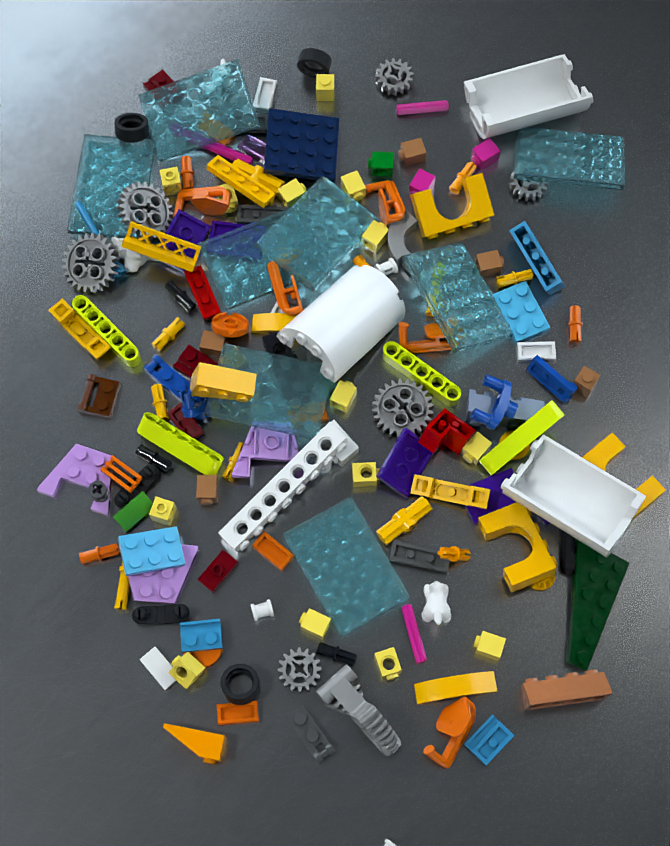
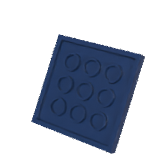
M269 108L263 173L335 183L339 118Z

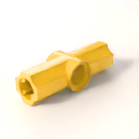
M238 158L232 163L273 191L275 196H278L277 189L285 185L284 181L270 174L263 173L264 168L262 166L256 165L254 167Z
M421 496L406 509L402 508L395 513L391 520L378 529L376 533L387 546L402 533L405 534L414 528L417 522L431 512L433 508L426 498Z

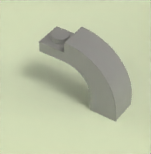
M406 210L404 217L398 222L391 223L389 227L387 249L389 257L394 259L397 267L402 264L407 272H411L415 276L420 272L421 263L406 249L404 241L417 229V220Z

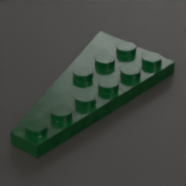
M576 539V565L571 594L572 616L569 620L571 628L570 638H568L566 663L585 672L588 670L629 562L612 553L606 558Z

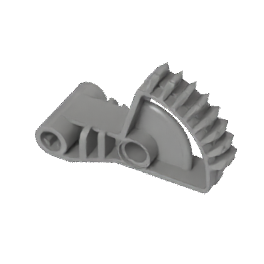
M347 664L315 691L329 708L350 716L383 755L390 756L401 746L398 735L374 705L364 700L358 677Z

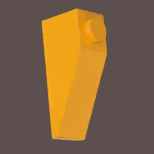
M164 723L163 728L197 756L204 759L203 763L215 765L216 761L221 762L226 742L225 735Z

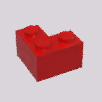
M444 408L426 426L418 443L432 453H435L444 444L459 455L476 430Z

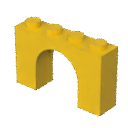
M483 173L461 179L467 205L463 214L454 220L446 219L439 214L431 189L410 195L422 237L432 239L438 237L440 232L445 231V234L456 231V227L462 226V229L473 226L472 222L479 220V223L489 221V217L494 216Z
M612 432L582 458L605 471L606 465L621 454L626 446ZM653 475L635 489L646 497L633 519L666 491Z
M517 502L478 517V526L486 542L508 533H516L524 536L532 546V552L525 560L508 566L503 570V577L511 593L554 576L556 567H558L555 557L550 556L548 552L549 547L546 540L541 539L539 535L540 529L536 522L533 523L531 519V511Z

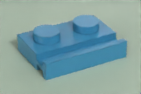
M220 619L180 623L182 653L223 649Z
M492 714L464 745L486 766L515 735Z

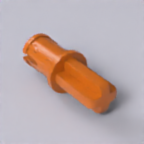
M188 155L182 156V171L180 172L182 190L194 188L192 159Z
M574 305L569 308V342L580 343L582 342L581 327L583 326L581 322V308L578 305Z
M116 543L100 548L96 546V549L80 552L79 558L81 564L84 565L97 560L101 562L104 558L118 555L120 551Z

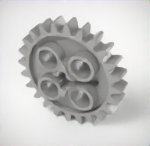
M139 181L125 187L119 194L120 198L116 200L120 204L116 207L120 211L117 217H122L120 224H126L124 229L127 230L132 221L166 233L173 220L170 216L174 213L169 211L172 205H167L170 199H164L165 192L160 194L159 187L153 189V184L147 186L146 182L141 184ZM132 229L131 235L136 233V238L143 236L140 230ZM152 235L148 238L153 240L154 238L158 239V236Z
M85 233L84 237L79 235V241L73 239L74 245H67L70 251L64 252L67 258L62 259L63 262H66L62 269L67 271L63 275L69 277L67 282L72 283L71 287L77 288L78 291H84L85 293H90V291L96 293L97 289L103 291V285L109 287V280L114 282L112 275H118L114 271L115 268L120 267L115 264L116 261L120 260V258L114 256L118 251L113 249L115 245L110 243L109 239L104 238L100 234L92 233L90 235ZM80 260V261L91 262V263L94 261V262H96V263H105V265H104V266H98V265H94V264H88V265H87V264H84V263H77V261ZM81 268H83V272H82V274L80 275L79 272H80ZM99 270L100 273H99V275L96 277V272Z
M399 378L398 384L391 380V386L385 383V390L379 388L378 393L380 395L375 394L374 399L376 401L372 402V406L375 407L372 409V414H376L374 421H379L377 427L383 426V433L390 431L389 437L395 433L397 439L403 428H408L414 434L417 432L421 435V428H426V423L431 422L432 419L430 417L434 414L431 410L434 408V404L430 403L432 397H426L428 390L422 392L423 385L417 388L416 381L411 385L409 384V379L402 383L401 378ZM408 394L410 397L408 399H403L400 397V395ZM392 404L394 408L389 410L385 408V405ZM418 408L421 412L414 414L411 410ZM397 419H404V420H405V423H404V424H398V423L396 422V420H397Z

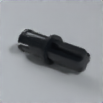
M172 280L165 284V288L175 297L174 301L178 302L187 313L192 312L196 308V303L188 297L187 292L182 291Z
M142 444L137 448L135 454L148 461L149 464H153L165 472L172 468L173 463L159 455L158 451L154 452Z
M321 641L316 651V654L331 658L333 662L337 660L351 666L355 664L357 659L356 654L339 649L340 646L334 647Z

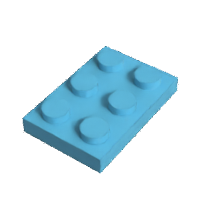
M526 281L492 294V299L516 344L550 330L551 327Z
M177 526L118 536L126 576L185 565Z

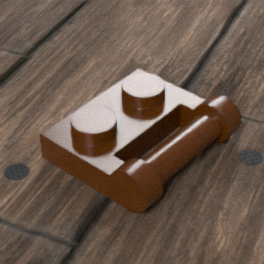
M87 374L86 387L81 403L77 406V411L111 419L121 385L120 381ZM94 384H97L99 387L93 407L88 406Z

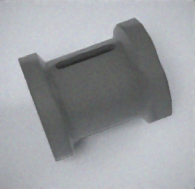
M98 480L90 484L89 493L93 500L104 502L108 499L109 491L102 481Z

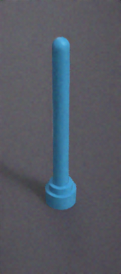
M77 201L75 206L90 232L99 235L100 232L82 202ZM117 261L115 264L120 267L114 269L118 273V275H112L114 279L123 276L127 272L123 264Z

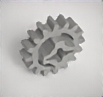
M392 58V62L386 59L385 65L380 63L379 68L376 69L375 81H377V87H381L382 92L387 90L388 95L394 92V95L397 96L399 91L401 94H404V89L409 90L410 85L413 84L414 73L412 72V67H407L408 62L402 64L401 59L398 62H395L394 58Z
M523 163L522 168L518 165L516 171H512L509 180L511 183L510 189H514V195L519 194L518 199L525 197V201H528L529 198L535 201L536 196L542 198V194H546L549 186V175H544L545 169L539 170L540 165L533 167V163L530 166Z
M298 647L297 652L290 649L291 655L288 656L284 653L285 661L279 660V664L283 666L278 668V672L283 673L279 679L280 681L286 680L284 687L291 685L290 690L292 692L295 688H298L299 693H301L304 687L307 691H310L309 685L316 686L314 680H320L321 678L317 674V672L322 671L321 667H317L320 664V660H314L316 654L312 653L309 655V649H306L304 652H301L300 647ZM304 657L303 660H295L294 658ZM311 664L313 665L312 676L308 672V668ZM287 665L291 667L289 676L286 674ZM295 666L299 668L303 666L305 675L300 672L296 674ZM296 680L305 681L304 683H295Z

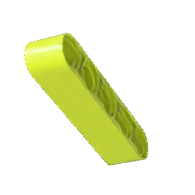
M83 295L76 296L72 301L75 313L111 346V350L127 366L136 367L139 365L141 357L136 346L87 297ZM80 305H86L84 308H78ZM98 317L97 320L90 321L91 318ZM105 329H110L108 333H102ZM116 342H123L120 346H115ZM135 354L133 358H127L128 355Z
M389 341L384 345L383 359L386 363L411 381H416L418 386L423 385L425 391L428 390V393L446 406L455 407L459 404L461 390L457 385L398 343ZM393 350L396 353L394 355H389L387 351ZM409 361L411 364L405 366L402 364V362ZM424 372L426 375L420 377L417 375V373ZM438 382L441 384V387L436 388L432 384ZM450 393H453V394H455L457 397L454 398V399H451V398H449L447 395L450 394Z
M551 400L482 457L479 462L492 476L565 414Z
M144 413L137 428L138 434L204 475H217L224 460L219 453L155 414Z

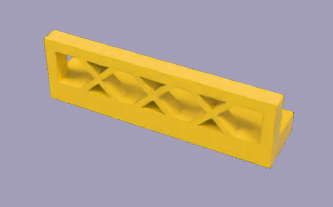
M217 155L207 164L206 170L262 208L273 206L275 198L273 191L221 156Z
M132 221L129 224L126 237L121 246L193 272L201 250L199 245ZM132 229L140 230L143 236L140 238L132 237ZM152 235L158 236L161 243L152 244L148 237ZM175 242L178 249L171 251L166 243ZM187 248L196 250L194 258L186 256L183 250Z

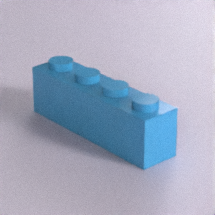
M526 221L509 230L548 295L551 296L564 288L565 284Z

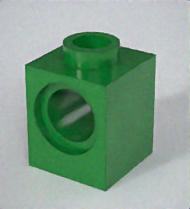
M372 151V158H368V169H371V176H393L394 152Z

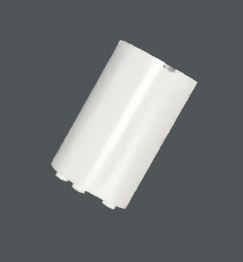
M565 54L464 81L466 101L471 109L469 113L474 127L482 139L587 111L591 103H593L592 93L588 92L586 87L583 86L581 87L580 95L577 85H574L571 80L572 62L567 59Z
M355 265L280 330L276 337L290 348L293 347L295 339L299 344L304 345L314 356L319 357L323 361L320 369L323 376L335 383L404 318V301L399 299L397 295L398 289L382 272L368 265H363L362 267Z
M543 434L539 440L535 439L530 447V450H532L531 455L525 464H520L516 471L518 474L513 473L510 479L506 478L500 487L503 489L502 493L607 558L630 525L646 496Z

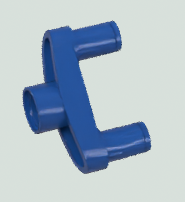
M487 374L483 379L482 385L494 389L498 393L492 413L488 414L475 408L471 413L470 419L484 424L486 428L493 431L503 417L510 420L514 417L518 403L510 400L511 382L505 379L500 380Z
M183 389L179 392L183 417H195L198 420H202L211 415L209 406L215 398L192 397L190 389Z

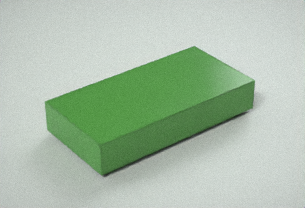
M142 491L118 511L113 518L127 532L150 512L153 502Z

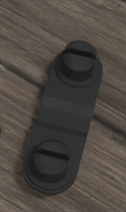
M153 464L146 465L138 473L142 476L143 480L132 493L122 488L114 498L115 505L123 508L140 492H145L159 476L158 467Z
M561 530V568L566 573L572 574L575 572L576 549L574 547L576 538Z
M184 604L141 606L134 609L132 619L137 624L183 622L188 619L190 611Z

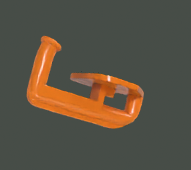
M386 180L365 185L366 195L378 190L380 217L386 226L390 223L398 222L404 217L406 209L393 181ZM382 189H385L386 194H387V196H388V198H389L388 201H386V198H385V195H384V192H383ZM394 208L396 214L389 215L390 209Z
M221 186L183 189L177 195L173 218L178 209L183 210L184 201H191L203 214L209 216L224 215L229 207L230 192ZM221 196H222V200L213 198V197H221Z
M298 254L270 261L267 265L278 307L290 316L300 314L303 308L294 276L290 275L293 287L285 289L279 267L290 264L298 265ZM291 295L292 300L296 299L298 306L290 308L287 296Z
M406 322L398 323L399 345L412 354L451 350L463 341V326L441 322L424 326L426 336L432 338L431 340L408 342L407 328L409 324ZM455 335L454 339L439 340V338H447Z
M462 697L442 710L436 722V728L441 733L452 736L443 754L440 755L436 752L433 745H428L423 750L425 755L443 768L451 767L475 722L476 707L467 697Z

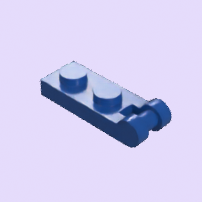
M157 354L152 357V361L143 367L146 373L180 401L179 392L183 389H190L191 383L165 363ZM157 366L161 368L158 372L154 370Z
M538 355L532 359L526 369L562 402H569L572 394L577 390L575 383L568 382Z

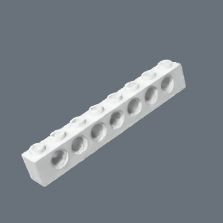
M329 422L218 533L237 552L239 550L243 551L250 544L249 540L253 536L257 537L264 530L263 526L267 522L271 523L278 516L277 512L281 508L285 509L292 502L291 498L295 494L299 495L306 488L305 484L309 480L313 481L320 474L319 470L323 466L327 467L334 460L332 457L337 452L341 453L347 447L346 443L348 442L347 438ZM331 443L332 446L328 451L322 450L323 444ZM310 457H318V461L315 464H308ZM303 470L304 475L301 478L297 479L294 477L296 471ZM289 484L290 489L285 493L281 492V486ZM275 498L276 503L273 506H267V500ZM260 511L262 513L261 518L256 521L253 520V514ZM247 525V532L243 535L239 534L240 527Z

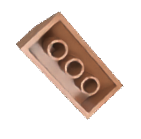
M597 669L585 671V675H578L577 672L565 674L566 677L558 678L557 675L546 676V680L538 681L537 678H529L525 680L526 683L521 685L525 710L603 700L612 694V689L605 673H598Z

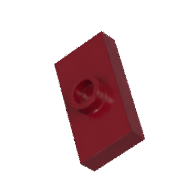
M182 402L167 412L176 427L192 438L197 439L205 433L194 417H183L181 410Z
M222 550L197 580L213 593L238 564V561Z

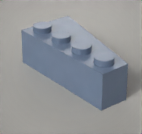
M469 389L466 401L465 423L475 427L484 425L470 419L471 413L477 408L491 414L497 397H494L492 392H484L481 395L476 394V390ZM510 396L511 401L518 403L517 411L511 420L503 417L496 428L500 426H507L509 429L519 428L545 406V401L522 397L514 400Z

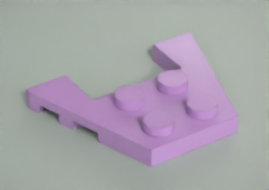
M253 421L231 477L249 479L251 459L289 463L299 453L292 425ZM296 471L294 477L297 479L301 478L304 475V471Z
M75 444L39 485L37 491L55 497L62 480L89 488L90 484L94 481H102L109 491V497L104 502H96L94 500L90 509L108 516L111 479L102 473L100 469L105 466L107 461H110L112 455Z
M181 544L185 559V565L182 567L128 576L133 601L174 604L198 546Z

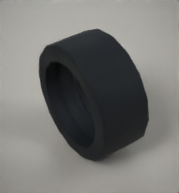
M315 48L303 49L297 61V68L300 72L316 78L317 74H329L332 65L331 57L324 51Z
M124 113L119 115L114 121L115 135L121 141L139 142L144 140L149 134L148 119L142 114Z
M247 664L229 666L221 676L220 686L222 693L232 704H248L257 697L260 691L257 672ZM238 674H245L251 678L252 687L247 693L234 694L229 690V680Z

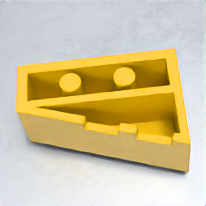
M200 362L192 373L191 394L196 397L247 402L254 396L257 374Z

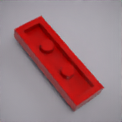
M202 266L194 267L193 272L184 271L204 322L221 313Z

